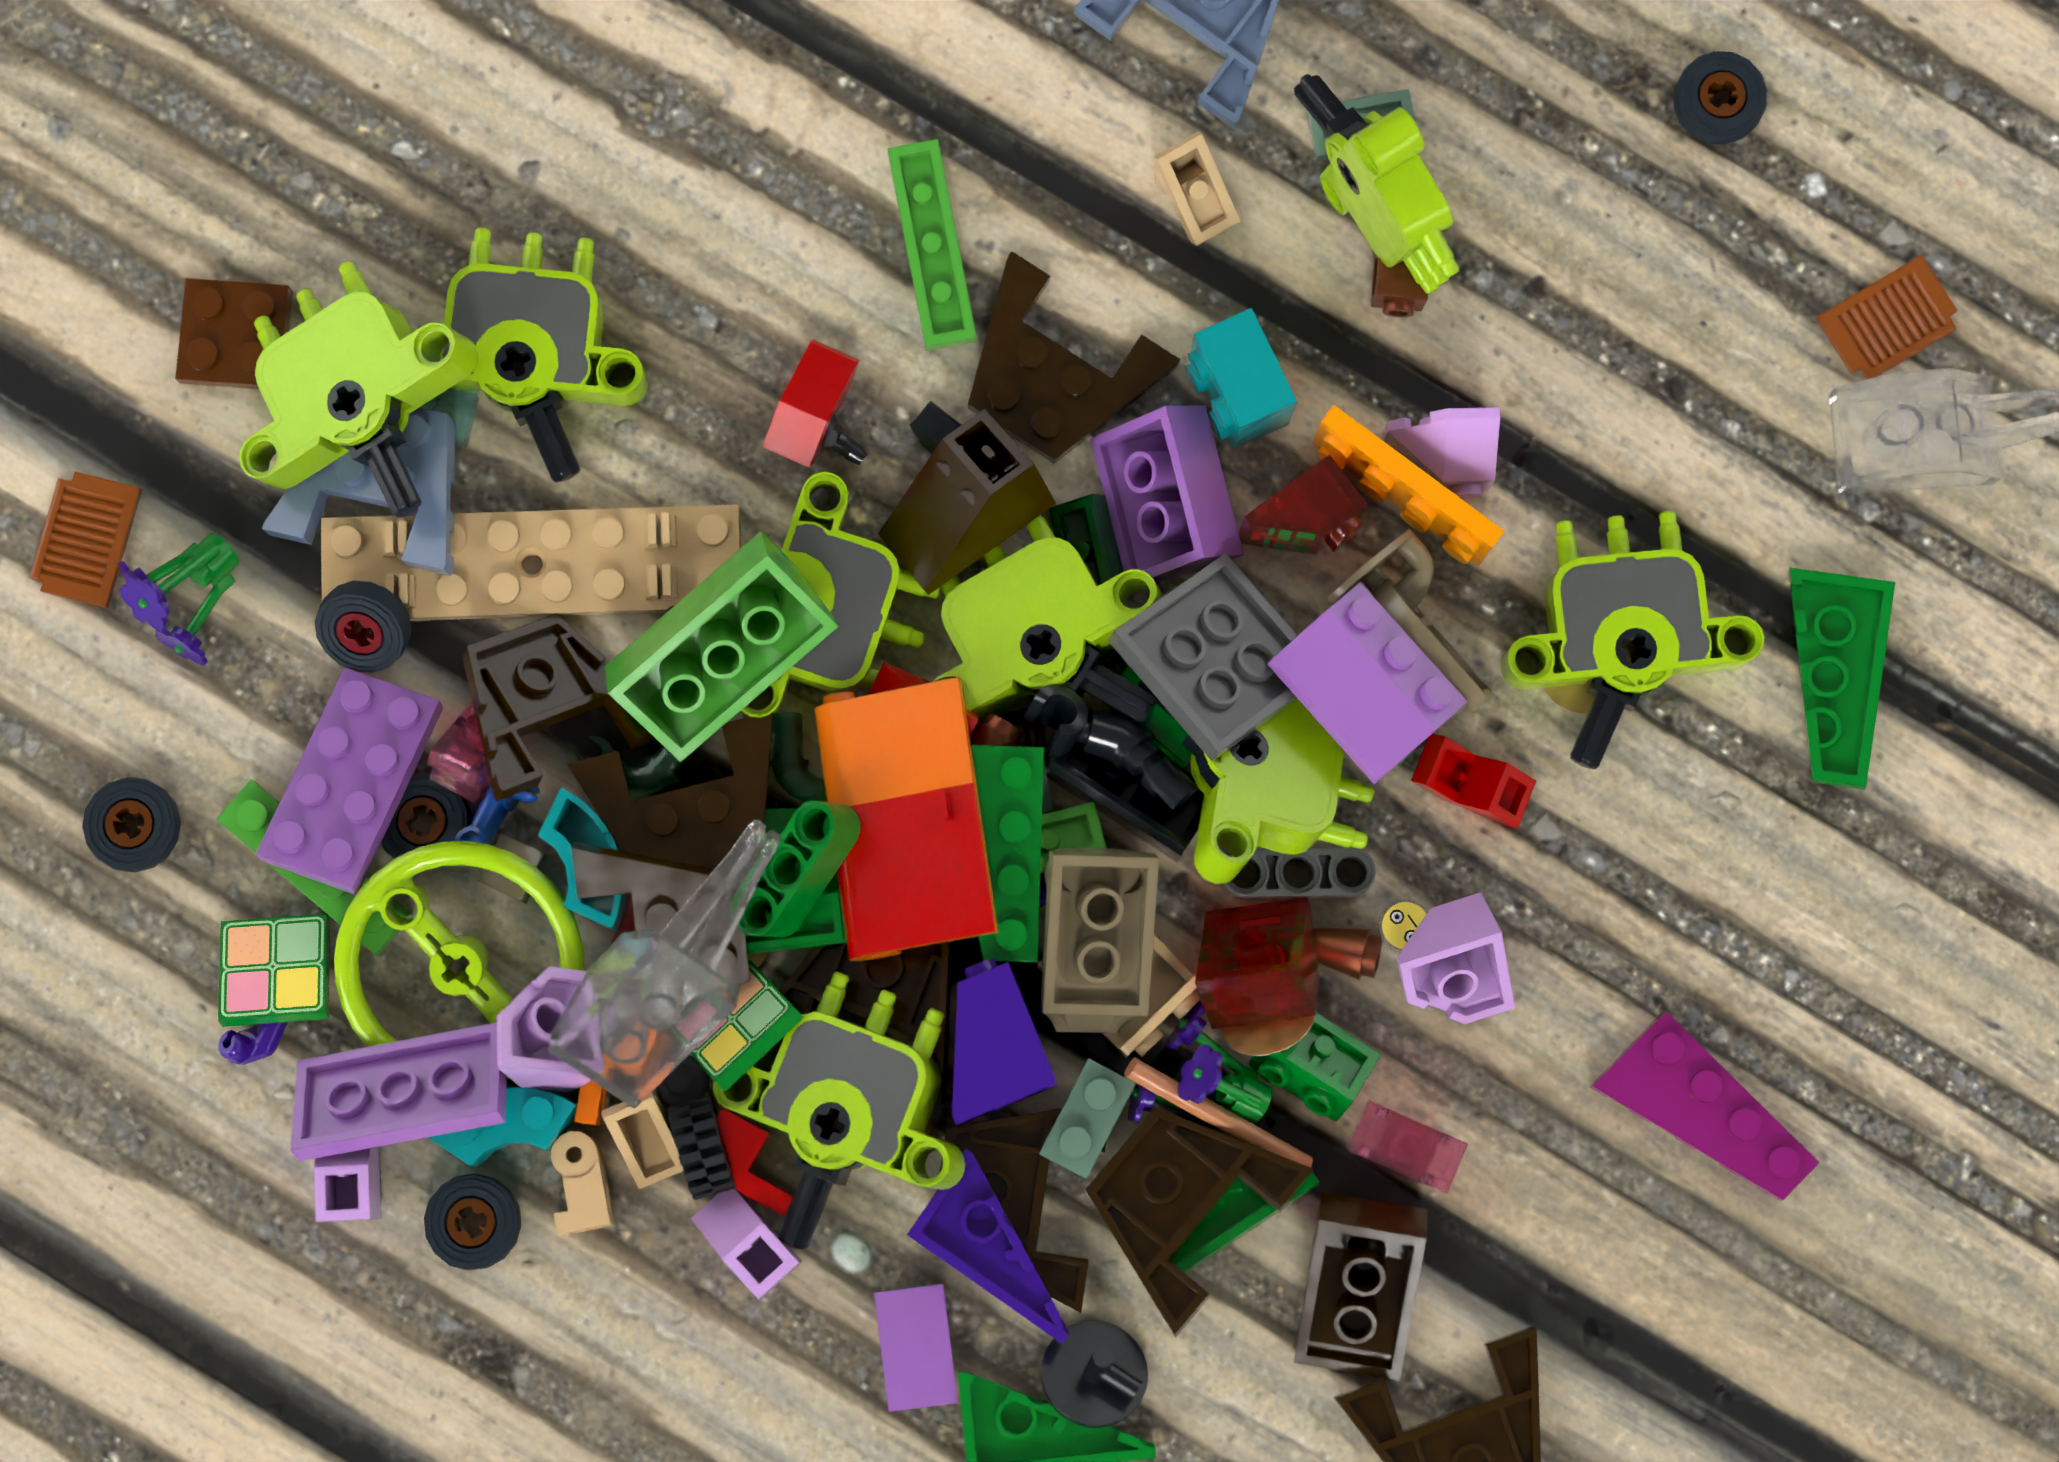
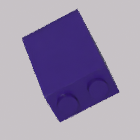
M994 958L966 968L964 971L967 979L958 982L952 1115L957 1126L1057 1085L1009 963L997 966Z

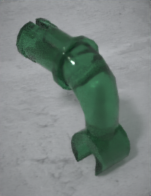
M774 713L770 769H772L776 781L790 796L805 803L811 800L827 802L824 778L810 773L808 769L809 760L804 759L802 713Z
M589 736L594 743L602 748V755L615 752V749L604 738ZM662 744L652 757L646 755L644 758L646 761L641 764L628 763L622 760L630 792L647 794L660 791L672 782L677 784L680 781L677 775L698 748L681 762ZM576 753L578 761L584 759L581 755Z

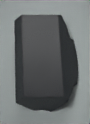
M932 401L909 424L918 437L919 443L930 454L934 452L944 437L961 426L958 421Z

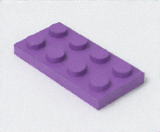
M344 667L256 852L257 857L268 864L356 895L444 707L440 700Z
M497 1022L298 1060L290 1151L299 1162L505 1123L507 1075L497 1068Z

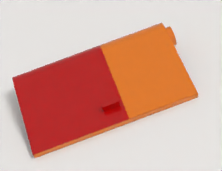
M956 677L856 698L854 692H838L824 696V704L817 706L814 712L827 802L846 804L853 808L858 814L861 824L860 834L855 845L837 870L849 960L865 961L886 958L901 954L903 949L998 933L961 678Z

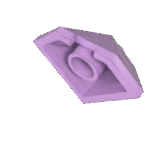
M1500 407L1447 408L1430 412V417L1420 419L1419 425L1411 426V419L1409 418L1391 420L1387 422L1383 430V441L1462 500L1479 498L1482 496L1481 491H1488L1495 481Z
M1480 892L1431 908L1397 956L1403 992L1407 1003L1423 1009L1427 1005L1446 1011L1450 1019L1463 1024L1514 1009L1515 1004L1502 931L1482 893Z
M551 966L544 969L497 1014V1068L521 1088L570 1093L600 1077L597 973Z

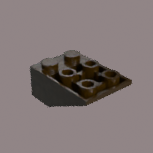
M983 409L940 441L878 534L927 595H929L1054 506L1056 502L1032 460L986 409Z

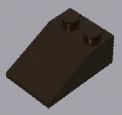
M1321 1191L1294 1363L1400 1381L1427 1240V1209Z

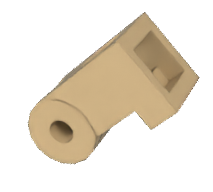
M569 1131L562 1134L554 1142L551 1149L552 1164L562 1175L568 1211L554 1213L557 1235L566 1236L615 1226L603 1153L599 1143L593 1137L579 1131Z

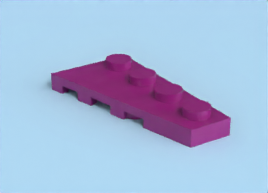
M1666 1011L1662 1012L1590 1086L1593 1090L1605 1097L1611 1098L1629 1109L1628 1111L1647 1122H1651L1690 1148L1696 1149L1713 1159L1720 1166L1777 1200H1784L1820 1163Z

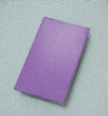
M937 1284L874 1293L888 1412L958 1403L944 1285Z

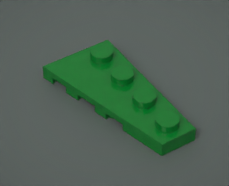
M971 745L998 933L978 936L983 960L994 958L995 961L1038 962L1044 747Z

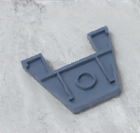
M1081 0L1076 5L1074 15L1111 41L1141 1H1145L1226 59L1225 63L1198 97L1197 104L1235 130L1239 125L1280 0Z
M418 408L409 414L408 423L402 433L406 442L396 448L421 498V505L416 512L401 561L408 567L451 576L454 569V557L450 554V533L454 532V514L450 511L451 484H455V421L446 413ZM348 452L298 485L287 489L264 521L262 530L270 536L312 545L329 495L388 508L389 506L370 466L353 460L350 452Z

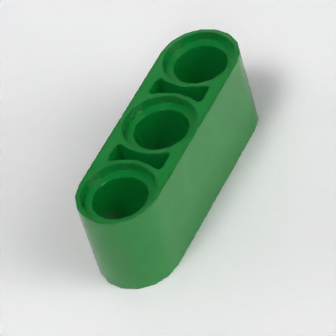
M811 800L803 803L796 810L738 898L735 905V919L742 932L750 936L782 938L795 933L859 837L861 824L858 814L853 808L846 804ZM828 816L830 820V829L828 834L825 836L823 832V823L826 817ZM799 860L801 864V873L798 879L796 880L794 869L797 861ZM770 903L772 908V916L768 923L766 919V909L768 907V904Z

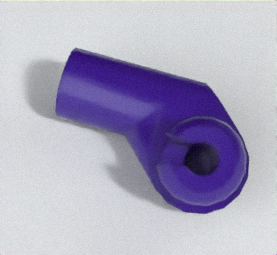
M288 1022L258 1024V1026L239 1032L228 1031L220 1038L218 1050L221 1056L228 1059L232 1064L245 1065L269 1057L276 1051Z

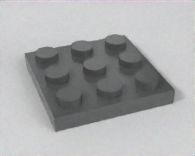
M1226 553L1120 626L1108 639V642L1212 762L1298 699L1267 665L1271 659L1298 635Z

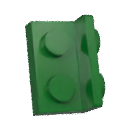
M1315 1012V1019L1310 1030L1300 1041L1274 1054L1252 1056L1248 1064L1258 1071L1266 1082L1276 1087H1282L1302 1100L1305 1106L1313 1113L1326 1116L1332 1121H1338L1354 1102L1381 1054Z

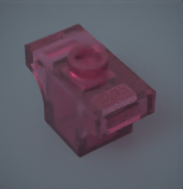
M471 702L432 747L426 764L433 767L429 779L476 804L488 789L490 779L474 707Z
M1368 1100L1346 1150L1366 1159L1371 1164L1412 1182L1448 1193L1468 1143Z

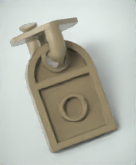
M1409 528L1341 584L1327 598V601L1333 605L1361 582L1467 700V703L1462 708L1467 706L1474 713L1495 694L1418 608L1430 586L1434 565L1433 558L1426 546ZM1398 551L1413 570L1395 584L1391 579L1386 578L1387 576L1380 568ZM1279 612V615L1284 618L1285 614Z

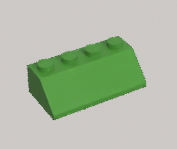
M760 531L604 666L607 691L616 702L681 762L837 629L839 625L798 567Z

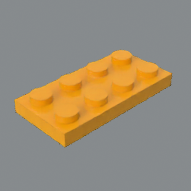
M1333 405L1321 420L1312 444L1319 448L1316 453L1320 459L1335 470L1342 471L1344 467L1361 479L1358 483L1360 488L1375 500L1383 502L1387 498L1403 510L1400 516L1412 528L1421 533L1430 530L1445 541L1442 544V548L1457 561L1463 564L1472 561L1479 566L1505 532L1337 406Z

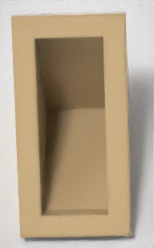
M650 1090L601 1111L603 1120L639 1189L683 1171L678 1157V1150L674 1143L670 1120L661 1097L657 1092Z

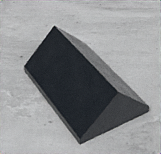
M1079 742L1075 743L1068 754L1053 757L1047 766V778L1085 803L1094 802L1097 811L1176 863L1179 861L1198 832L1204 793L1200 789L1185 803L1172 810L1159 796L1156 798L1152 797L1140 785L1141 776L1133 777L1126 769L1118 770L1111 762L1081 751L1079 749ZM1176 765L1196 785L1192 774Z

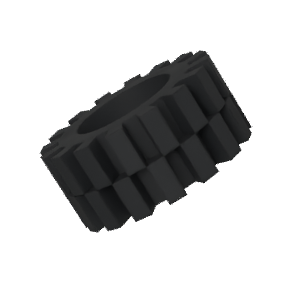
M711 1095L668 1107L674 1143L678 1150L679 1161L683 1167L686 1182H688L693 1199L698 1200L735 1189L734 1178L716 1118L718 1112Z

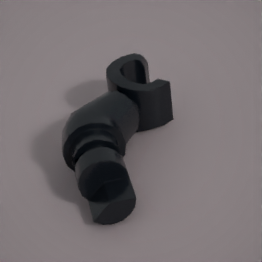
M1057 685L1042 687L1023 716V720L1031 726L1045 724L1056 730L1047 747L1048 757L1066 755L1072 750L1075 743L1079 742V749L1081 751L1111 762L1118 770L1126 769L1133 777L1141 776L1140 785L1152 797L1156 798L1159 796L1172 810L1185 803L1199 789L1169 757L1162 759L1159 757L1161 749L1153 742L1155 735L1144 724L1138 723L1124 714L1100 711L1088 712L1084 700L1071 689Z

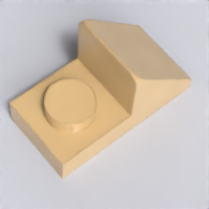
M1197 131L1154 156L1155 183L1160 190L1170 197L1188 239L1195 246L1240 222V218L1201 132Z

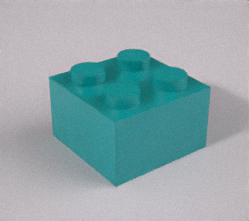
M1252 308L1194 334L1191 350L1188 353L1190 364L1186 365L1185 369L1196 393L1199 394L1205 391L1212 410L1207 413L1212 428L1219 440L1227 437L1234 450L1289 425L1297 400Z

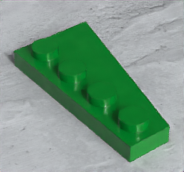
M1789 568L1811 782L1865 790L1895 582Z

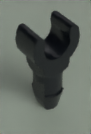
M834 414L822 445L828 449L832 448L835 452L845 457L846 460L860 465L867 456V453L844 432Z

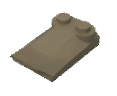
M1073 847L1049 851V860L1044 870L1047 895L1040 1011L1048 1016L1056 1032L1118 1033L1133 1018L1148 1016L1159 857L1155 854L1127 849Z

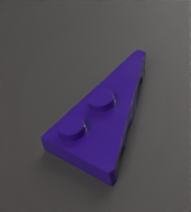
M965 1149L963 1152L965 1169L962 1178L952 1188L938 1189L907 1233V1236L1063 1344L1070 1333L975 1156L972 1152Z

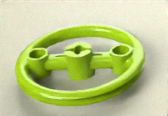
M470 841L439 842L418 847L393 859L373 874L357 892L345 912L337 935L334 956L335 983L342 1009L352 1029L364 1045L370 1047L397 1041L383 1028L374 1016L365 998L360 980L359 955L361 940L367 923L375 911L381 912L384 922L391 928L400 931L405 930L431 958L429 965L430 979L435 987L443 993L453 996L465 994L490 1023L497 1022V1014L513 1000L510 994L488 972L490 957L485 945L473 936H455L429 908V896L424 888L413 882L414 875L441 866L455 865L484 868L503 875L531 895L546 914L555 932L560 953V968L585 971L584 947L578 923L572 911L563 907L565 898L553 882L533 864L512 852L490 844ZM396 894H406L414 899L418 910L415 918H403L396 913L393 906ZM462 956L466 957L470 964L465 970L455 974L450 968L454 959L457 960Z

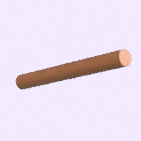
M1134 1058L1128 1064L1125 1070V1077L1235 1139L1311 1168L1313 1157L1206 1097L1199 1104L1191 1100L1181 1099L1178 1096V1086L1180 1083L1144 1062Z

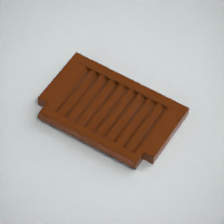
M1920 255L1818 315L1815 319L1850 374L1860 370L1865 379L1871 381L1954 332L1956 326L1950 316L1958 310L1924 257Z
M74 472L72 481L58 478L29 577L43 582L41 592L109 608L119 573L118 563L122 562L142 493L141 488L79 472Z

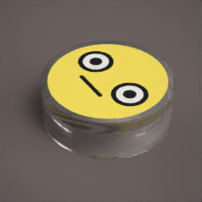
M1408 899L1398 900L1387 906L1378 920L1379 936L1383 937L1385 946L1392 951L1400 953L1428 913L1426 908L1420 903Z

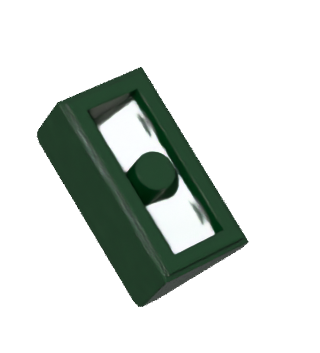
M1090 494L1049 508L1055 537L1069 542L1077 550L1098 586L1123 572L1105 495Z

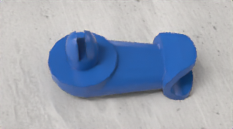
M489 784L470 826L460 830L455 837V841H470L494 846L491 841L507 813L514 810L519 801L528 803L536 801L538 796L532 793H540V788L537 786L497 802L493 796L491 784Z

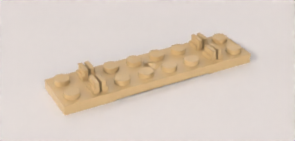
M739 504L453 513L454 532L450 533V554L454 557V569L451 576L408 567L401 561L416 515H407L401 518H397L394 515L321 518L322 601L338 585L350 581H367L387 588L398 597L409 613L410 621L546 617L554 614L559 616L667 613L670 606L676 605L741 549ZM530 556H537L542 560V568L536 574H528L523 569L524 561Z

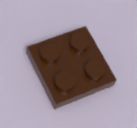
M186 278L175 379L180 384L259 389L255 370L256 362L264 349L257 337L258 332L254 322L260 316H267L270 318L273 326L277 328L280 336L289 332L293 295L291 287L278 284Z

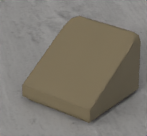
M503 834L500 835L495 847L516 854L533 864L541 872L549 859L547 854ZM487 869L483 870L478 880L527 904L531 896L515 882Z

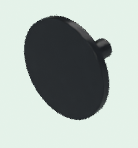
M1082 1321L1068 1326L1067 1328L1070 1333L1064 1343L1061 1344L1053 1338L1043 1356L1041 1382L1048 1401L1061 1416L1080 1426L1102 1428L1123 1421L1139 1406L1148 1384L1147 1362L1140 1346L1126 1331L1107 1322Z

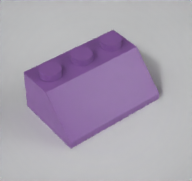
M1164 406L1090 439L1103 493L1108 505L1123 572L1130 569L1142 570L1148 573L1155 582L1199 572L1225 553L1231 560L1244 555L1206 406Z
M1361 582L1329 607L1267 664L1373 784L1377 783L1467 703V700Z

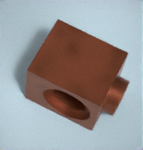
M1375 254L1371 307L1383 308L1384 315L1400 318L1411 317L1414 315V311L1422 312L1428 300V294L1424 292L1420 284L1416 283L1404 261L1393 267H1387Z

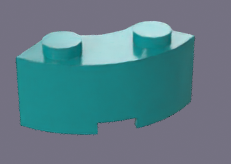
M560 787L538 836L555 848L565 864L568 890L563 907L619 933L624 922L629 893L578 899L571 842L622 850L601 817L584 801Z
M506 1088L505 1123L427 1138L469 1166L480 1167L494 1152L512 1144L529 1143L543 1150L551 1151L554 1142L562 1134H565L574 1122L577 1102L559 1094L539 1089Z

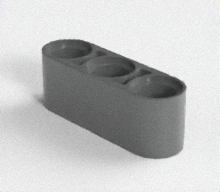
M1352 847L1309 848L1306 852L1297 855L1283 854L1262 848L1256 849L1254 855L1248 861L1255 866L1258 872V881L1255 886L1248 889L1239 888L1232 881L1220 885L1226 894L1239 900L1350 899L1359 896L1370 888L1375 880L1376 868L1374 861L1368 853ZM1298 860L1308 866L1311 877L1306 887L1295 888L1287 884L1283 877V868L1288 861ZM1341 860H1354L1360 865L1363 871V880L1359 886L1353 888L1346 887L1337 879L1336 868Z

